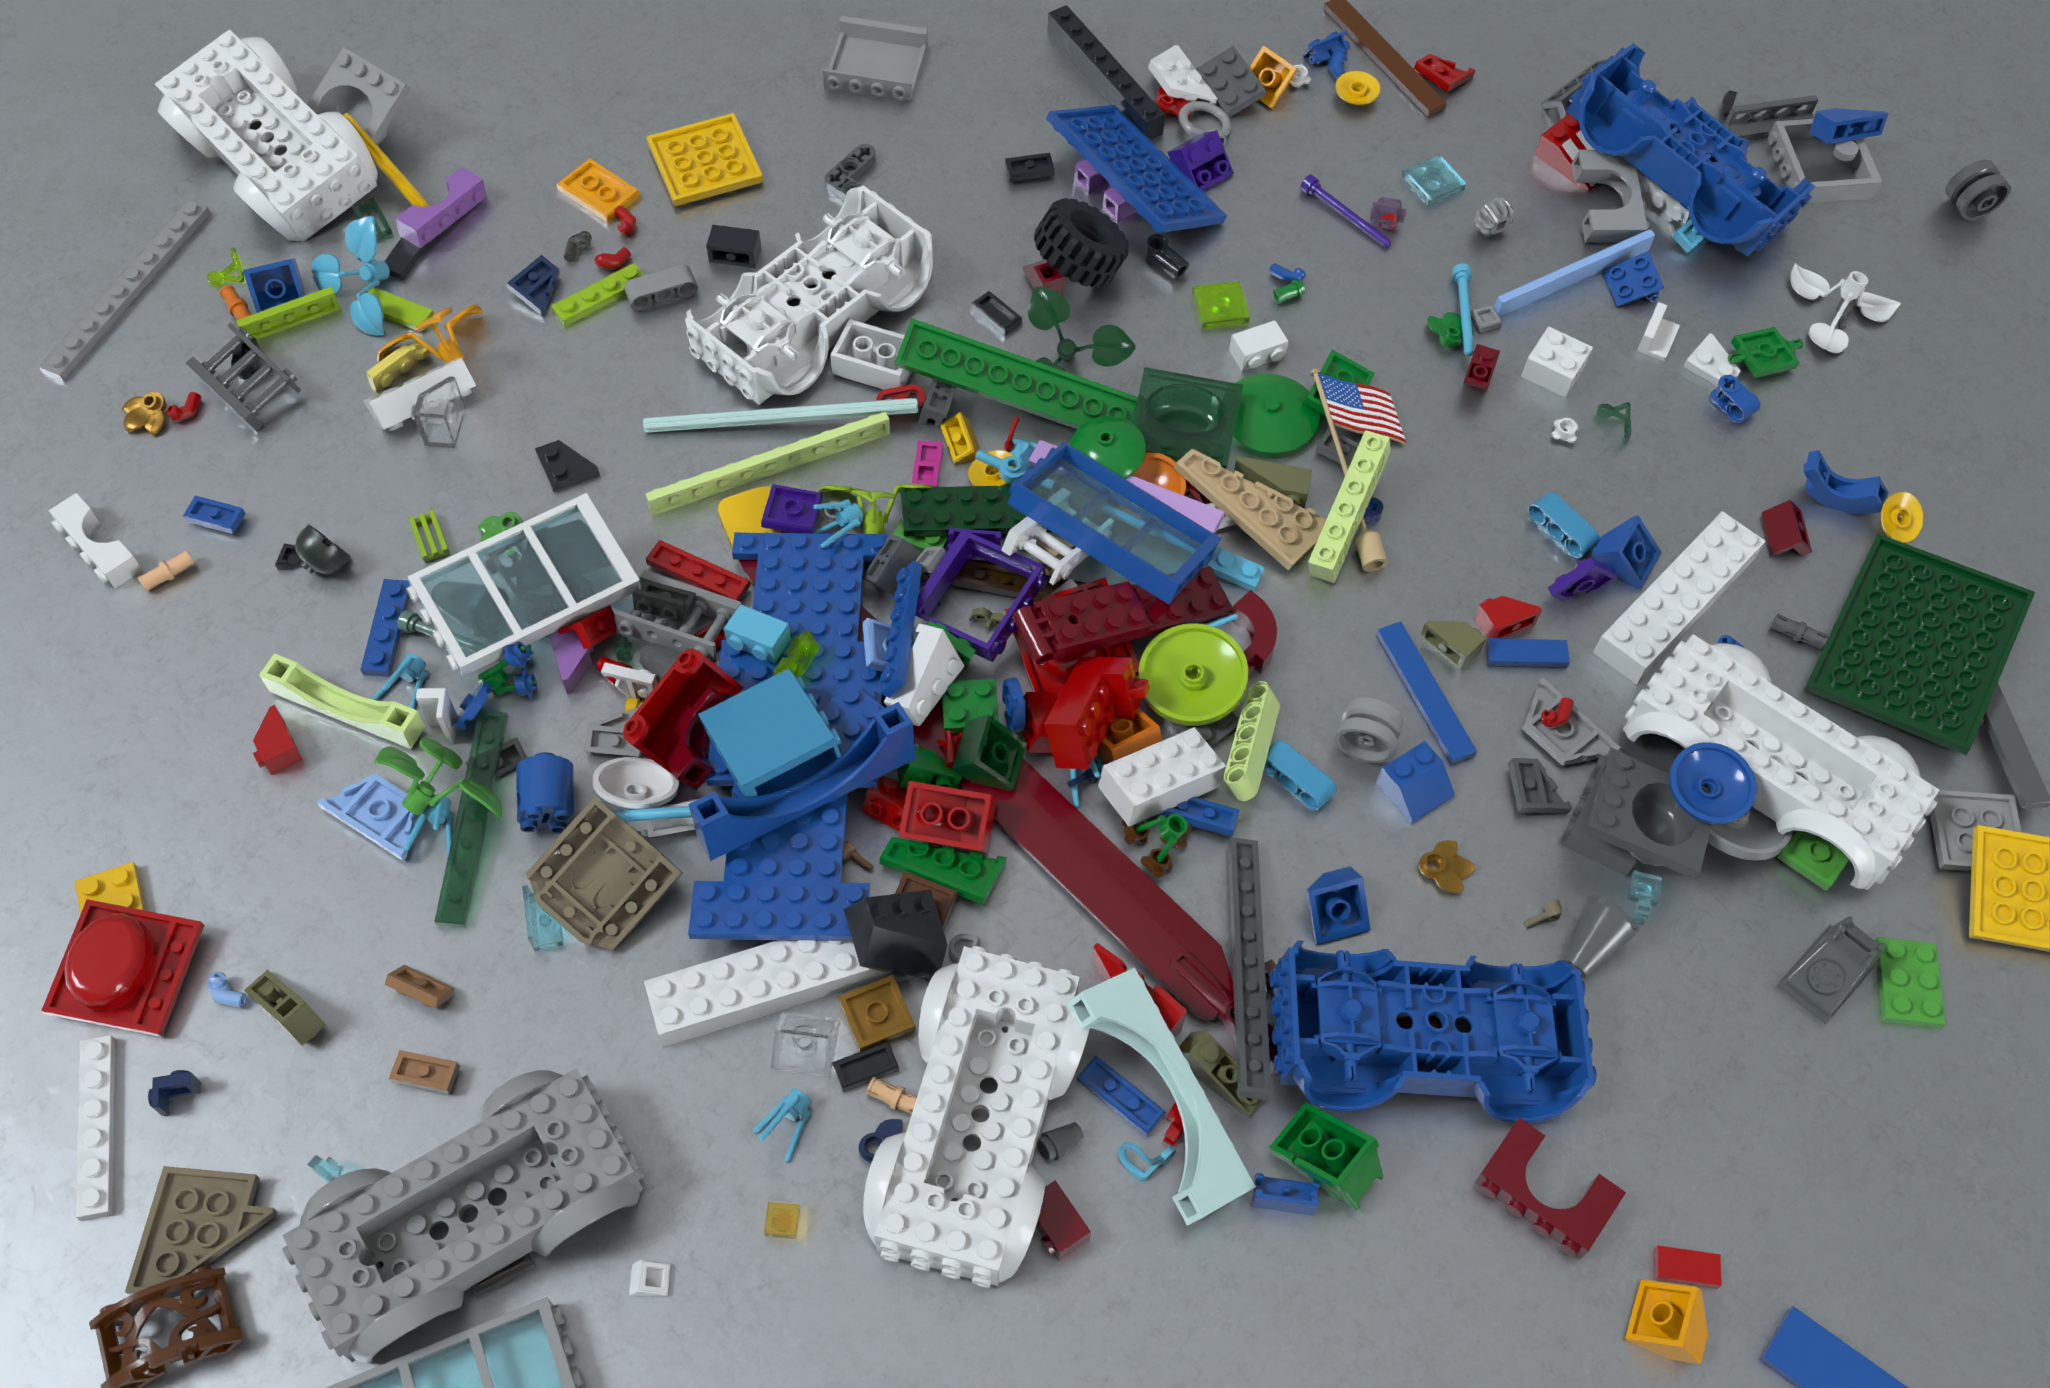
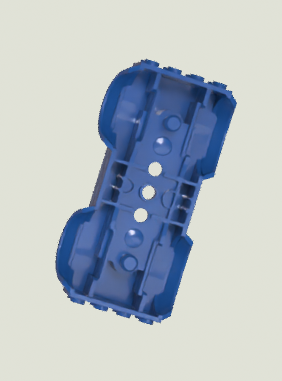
M1634 43L1626 49L1622 47L1615 57L1613 55L1610 56L1604 65L1599 64L1593 73L1588 72L1581 81L1583 85L1581 89L1577 90L1569 99L1571 104L1566 110L1575 121L1579 122L1580 130L1585 140L1593 149L1604 155L1624 157L1630 165L1635 166L1644 173L1646 178L1654 181L1665 193L1674 197L1680 202L1682 207L1689 210V217L1695 229L1711 242L1733 245L1737 251L1745 254L1747 257L1755 250L1759 253L1787 224L1789 225L1795 219L1800 208H1803L1812 198L1810 192L1814 189L1815 185L1806 178L1793 189L1788 185L1780 188L1767 178V172L1762 167H1753L1748 163L1746 154L1751 142L1747 139L1739 138L1697 104L1694 97H1691L1685 103L1678 98L1671 102L1656 90V84L1653 81L1643 80L1640 77V64L1646 52Z

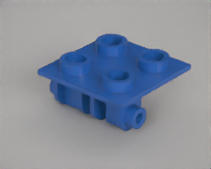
M1649 251L1602 270L1617 307L1644 296L1651 302L1656 301L1659 298V290L1664 289Z

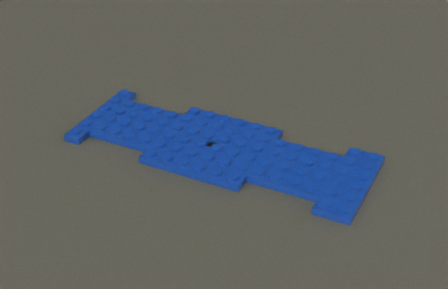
M734 532L733 560H758L752 609L788 623L791 637L775 663L768 660H760L753 654L743 650H735L727 644L726 640H722L719 668L743 686L740 693L790 669L795 678L801 677L807 689L806 695L811 693L818 705L817 711L850 681L882 705V672L866 667L864 642H859L864 561L874 560L889 534H844L827 547L821 548V544L834 534ZM724 695L727 698L733 697L731 695ZM710 740L708 761L714 770L706 778L707 786H733L734 788L737 784ZM877 779L859 788H877ZM848 793L726 853L723 881H694L688 929L689 939L853 941L844 909L866 897H870V883H842Z

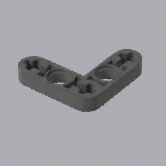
M862 144L856 147L825 175L826 190L842 201H845L847 191L863 186L856 180L875 164V148L869 144ZM853 166L856 170L846 171L845 168Z

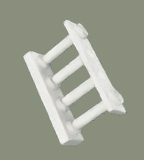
M1064 490L1059 491L1048 500L1073 517L1077 515L1068 509L1069 506L1066 504L1070 494ZM1027 516L1009 530L1001 550L1011 556L1018 549H1024L1054 569L1049 583L1054 585L1061 578L1065 580L1073 568L1088 557L1089 554L1077 547L1071 549L1044 531V526ZM1086 520L1083 521V523L1109 539L1111 538L1109 533L1113 524L1111 521L1108 520L1099 529ZM1037 538L1064 556V558L1061 560L1057 559L1030 540Z

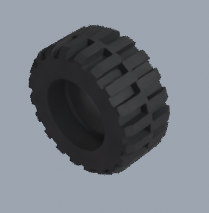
M1063 198L1053 202L1034 233L1036 249L1040 251V256L1048 262V265L1051 268H1055L1060 275L1066 276L1070 281L1078 282L1082 286L1090 285L1096 288L1111 282L1129 253L1128 240L1125 239L1124 232L1120 231L1119 226L1111 221L1108 215L1101 213L1098 208L1091 207L1084 201L1079 202L1073 198Z

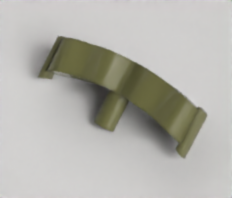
M982 607L972 611L969 621L986 622L985 628L989 630L992 624L998 626L1005 615L1002 613H992L990 610Z

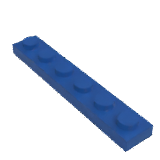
M915 560L906 568H901L896 577L898 584L893 596L895 604L890 615L892 623L887 635L889 642L888 649L884 655V660L886 661L885 668L881 675V694L888 698H891L906 683L923 566Z

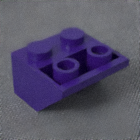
M1217 130L1202 133L1167 152L1170 160L1202 191L1234 174Z

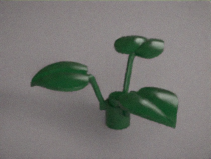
M1036 287L1033 289L1028 305V318L1031 324L1040 330H1049L1055 326L1060 341L1057 345L1058 358L1054 363L1046 357H1041L1036 362L1066 372L1064 368L1058 366L1062 360L1069 361L1074 358L1076 352L1093 349V361L1100 366L1111 367L1128 359L1136 349V345L1128 335L1115 325H1104L1098 328L1093 334L1094 344L1076 347L1074 341L1064 339L1059 323L1066 321L1070 316L1069 304L1065 297L1051 288Z

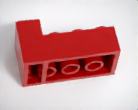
M1080 657L1044 723L1056 768L1088 770L1114 718L1134 719L1136 710L1142 703L1141 698L1146 697L1150 690L1148 679L1136 678L1132 658Z

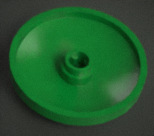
M1256 374L1239 380L1227 390L1222 399L1219 417L1225 436L1238 449L1260 458L1279 459L1301 452L1313 441L1317 433L1320 413L1303 404L1309 391L1297 381L1277 374Z

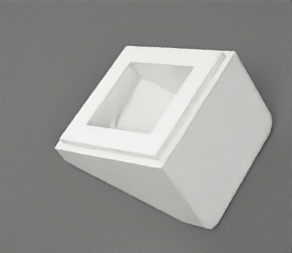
M642 1259L633 1263L629 1295L636 1297L668 1296L671 1263Z

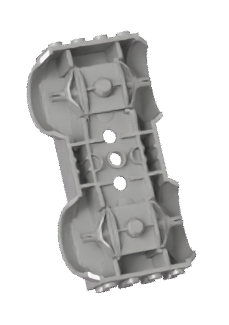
M577 1068L565 1075L550 1070H537L519 1075L498 1087L482 1105L477 1125L393 1173L378 1168L360 1169L337 1177L321 1187L309 1199L303 1209L300 1225L282 1235L287 1244L283 1248V1252L291 1265L295 1264L299 1270V1274L295 1278L304 1293L308 1292L312 1299L308 1306L316 1321L321 1320L326 1329L321 1334L330 1350L334 1348L339 1357L344 1355L351 1362L357 1360L368 1364L373 1361L372 1357L401 1336L435 1317L462 1307L464 1291L531 1251L546 1257L559 1244L586 1226L626 1206L632 1207L637 1204L640 1191L643 1190L639 1180L644 1176L588 1075L581 1077ZM495 1189H503L507 1193L506 1201L500 1206H493L489 1203V1195ZM468 1208L478 1209L477 1218L473 1222H462V1214ZM440 1222L446 1223L449 1227L447 1236L441 1240H434L430 1234L432 1227Z

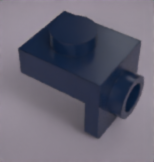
M176 1070L171 1072L170 1075L153 1077L152 1089L148 1091L149 1105L161 1116L168 1115L169 1098L201 1093V1081L193 1073L186 1070Z

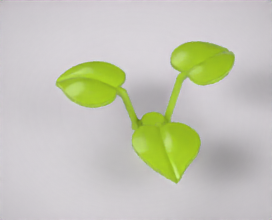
M830 484L821 486L818 492L824 494L843 490L856 496L863 514V534H883L884 523H888V516L900 488H931L934 486L928 484H899L894 486L893 493H888L884 491L870 492L856 487ZM862 497L871 502V510H867L866 514ZM879 498H890L884 516H882V511L876 510V500Z

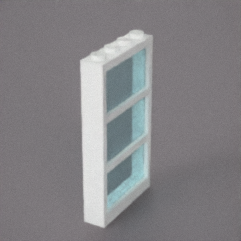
M585 493L408 576L410 587L406 588L413 603L418 601L421 605L422 610L419 612L425 624H432L436 631L432 634L439 648H446L449 654L446 656V659L453 671L458 669L461 676L464 677L502 658V651L506 645L522 642L527 646L564 626L631 595L635 588L639 589L640 580L588 494Z

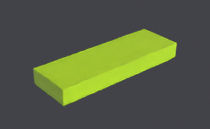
M375 287L367 292L374 294L379 299L385 319L413 330L422 321L434 315L432 309Z

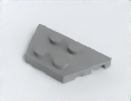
M1544 677L1540 679L1522 729L1562 766L1599 759L1600 755L1606 757L1611 747L1620 751L1621 747L1575 705H1573L1568 723L1554 728L1544 726L1541 722V713L1546 709L1548 712H1550V709L1557 711L1561 698L1565 696Z

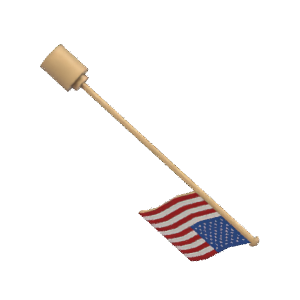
M1318 369L1311 371L1310 375L1315 379L1345 476L1348 467L1335 426L1360 434H1364L1365 430L1390 437L1391 440L1401 444H1406L1389 392L1369 385L1342 381L1321 374ZM1362 518L1360 523L1362 532L1355 539V545L1363 570L1366 572L1377 571L1388 564V559L1380 534L1367 530L1364 518Z

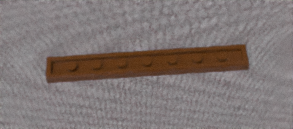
M1330 0L1324 3L1323 9L1344 31L1347 30V34L1427 117L1446 109L1447 102L1347 0Z

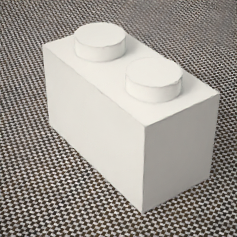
M1274 320L1232 334L1229 352L1243 372L1284 358L1289 341Z

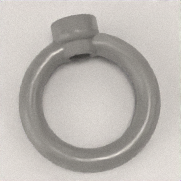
M1202 101L1190 102L1182 107L1179 112V122L1189 135L1195 138L1205 133V131L1194 127L1188 120V114L1193 111L1209 112L1221 121L1222 129L1212 128L1208 132L1217 130L1223 146L1225 145V137L1231 130V121L1221 108Z

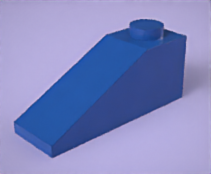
M1838 108L1816 111L1810 133L1826 144L1882 135L1889 113L1885 111Z

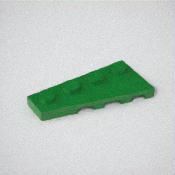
M891 837L880 856L879 864L901 873L906 871L957 891L958 896L984 905L1006 865L1007 857L997 856L996 859L983 857V853L971 851V854L955 852V848L943 846V848L938 849L929 847L928 843Z

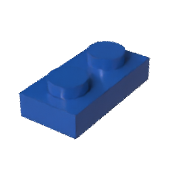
M195 495L183 517L186 522L234 534L246 513L241 507Z

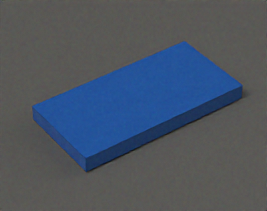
M1794 1306L1789 1308L1760 1358L1761 1361L1799 1388H1908Z

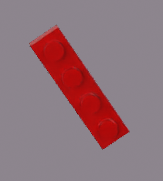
M662 540L656 543L645 558L647 565L695 587L737 601H741L751 586L750 580Z

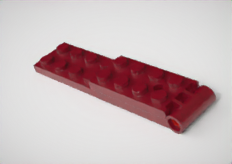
M1205 567L1196 574L1170 604L1162 601L1137 584L1131 585L1129 581L1037 602L1032 607L1025 606L1013 613L1012 618L1035 663L1043 664L1051 660L1161 633L1178 625L1197 624L1225 617L1232 613L1233 607L1212 568Z

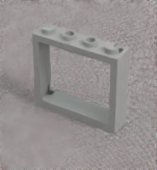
M1813 119L1775 121L1772 130L1768 133V144L1771 145L1774 159L1778 162L1781 176L1792 189L1806 177L1790 140L1817 138L1810 133ZM1864 138L1852 140L1858 146L1855 158L1849 161L1856 179L1811 182L1815 187L1810 192L1812 198L1807 204L1875 198L1883 181Z

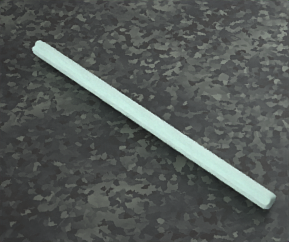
M916 398L647 417L643 419V428L645 432L650 433L868 417L886 412L887 415L909 414L918 412V401Z

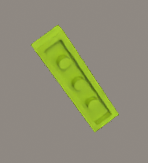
M633 263L551 305L552 312L563 326L566 327L626 296L625 284L631 279L644 276V273Z
M332 286L236 320L239 329L243 327L251 336L258 340L340 310L341 307Z

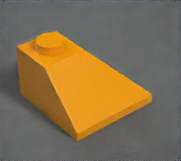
M1264 45L1249 67L1267 93V95L1259 100L1271 109H1273L1298 71L1289 61Z
M1640 1280L1625 1339L1630 1343L1670 1360L1701 1365L1708 1338L1701 1289L1696 1286Z

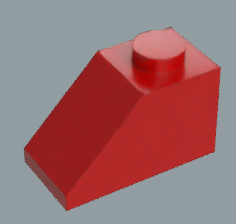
M1500 596L1495 599L1489 598L1484 600L1479 605L1475 621L1487 638L1503 639L1536 625L1542 610L1539 606Z
M275 705L269 707L253 739L257 749L253 755L259 767L266 766L272 775L303 759L280 712Z

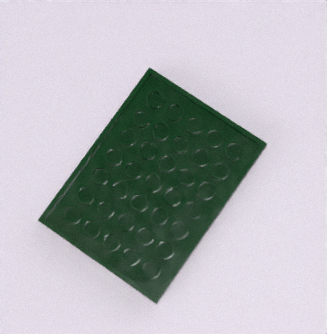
M1877 534L1804 690L1967 755L2035 592Z

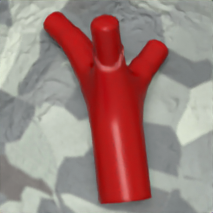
M946 731V742L941 739L937 741V744L944 749L945 767L947 768L953 767L956 748L963 733H960L952 740V732Z

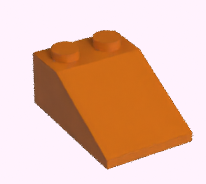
M1139 708L1136 710L1134 719L1114 718L1113 723L1109 725L1106 731L1104 741H1101L1097 749V753L1103 762L1108 764L1161 742L1162 736L1159 725Z

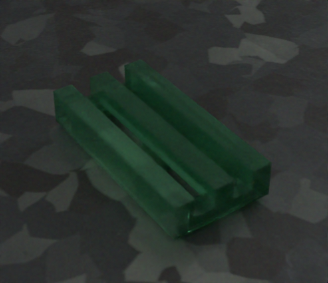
M374 197L369 199L370 203L366 204L365 201H362L359 207L356 204L352 205L357 219L363 218L361 214L363 212L367 216H373L370 210L374 209L385 231H381L374 218L377 240L393 234Z

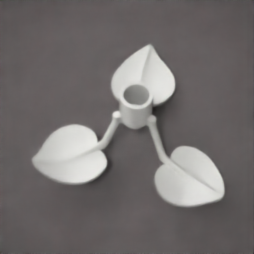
M1795 263L1791 270L1790 281L1793 289L1807 299L1816 300L1819 295L1827 297L1840 288V295L1845 301L1831 326L1825 323H1815L1809 329L1811 340L1819 347L1827 349V351L1832 353L1844 351L1849 343L1847 334L1842 330L1835 329L1849 301L1855 299V305L1860 307V312L1865 317L1877 322H1884L1890 319L1901 304V302L1864 292L1868 278L1858 271L1851 272L1846 280L1841 279L1837 285L1830 289L1829 283L1825 278L1801 268L1797 263Z

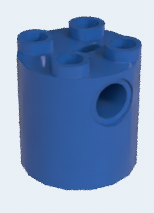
M542 752L527 757L517 764V822L520 824L521 831L529 833L537 830H549L551 833L560 834L574 820L573 763L569 759L556 756L553 753Z

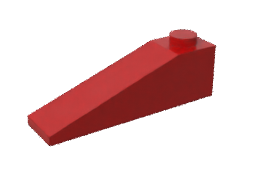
M1098 943L1093 946L1092 959L1105 981L1127 971L1125 963L1116 955ZM1138 972L1151 998L1158 1006L1167 1027L1175 1038L1182 1031L1187 1010L1160 986L1156 985L1154 988L1148 986L1144 975Z

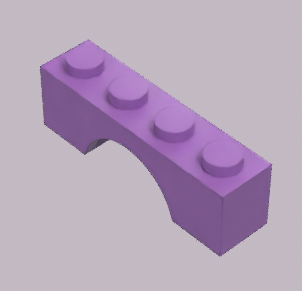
M461 167L446 179L449 194L443 201L426 207L411 205L395 218L399 236L421 249L487 197L483 179Z

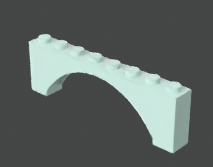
M1135 968L1084 990L1067 1002L1082 1029L1088 1027L1102 1031L1130 1045L1153 1065L1169 1087L1182 1119L1186 1148L1182 1181L1178 1193L1172 1199L1187 1226L1256 1187L1249 1171L1245 1168L1236 1152L1233 1142L1229 1139L1220 1123L1218 1115L1210 1105L1203 1088L1194 1076L1187 1059L1178 1047L1174 1035L1162 1018L1158 1006L1154 1003L1145 987L1143 979Z

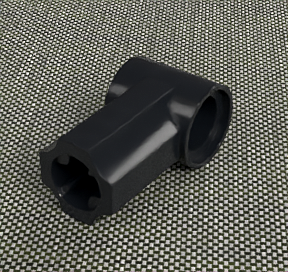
M1152 234L1148 237L1144 254L1145 261L1150 265L1159 266L1173 279L1176 278L1178 280L1188 269L1189 263L1168 246L1165 236Z

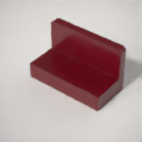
M1791 500L1762 512L1770 550L1774 556L1793 548L1802 556L1812 553L1802 510Z

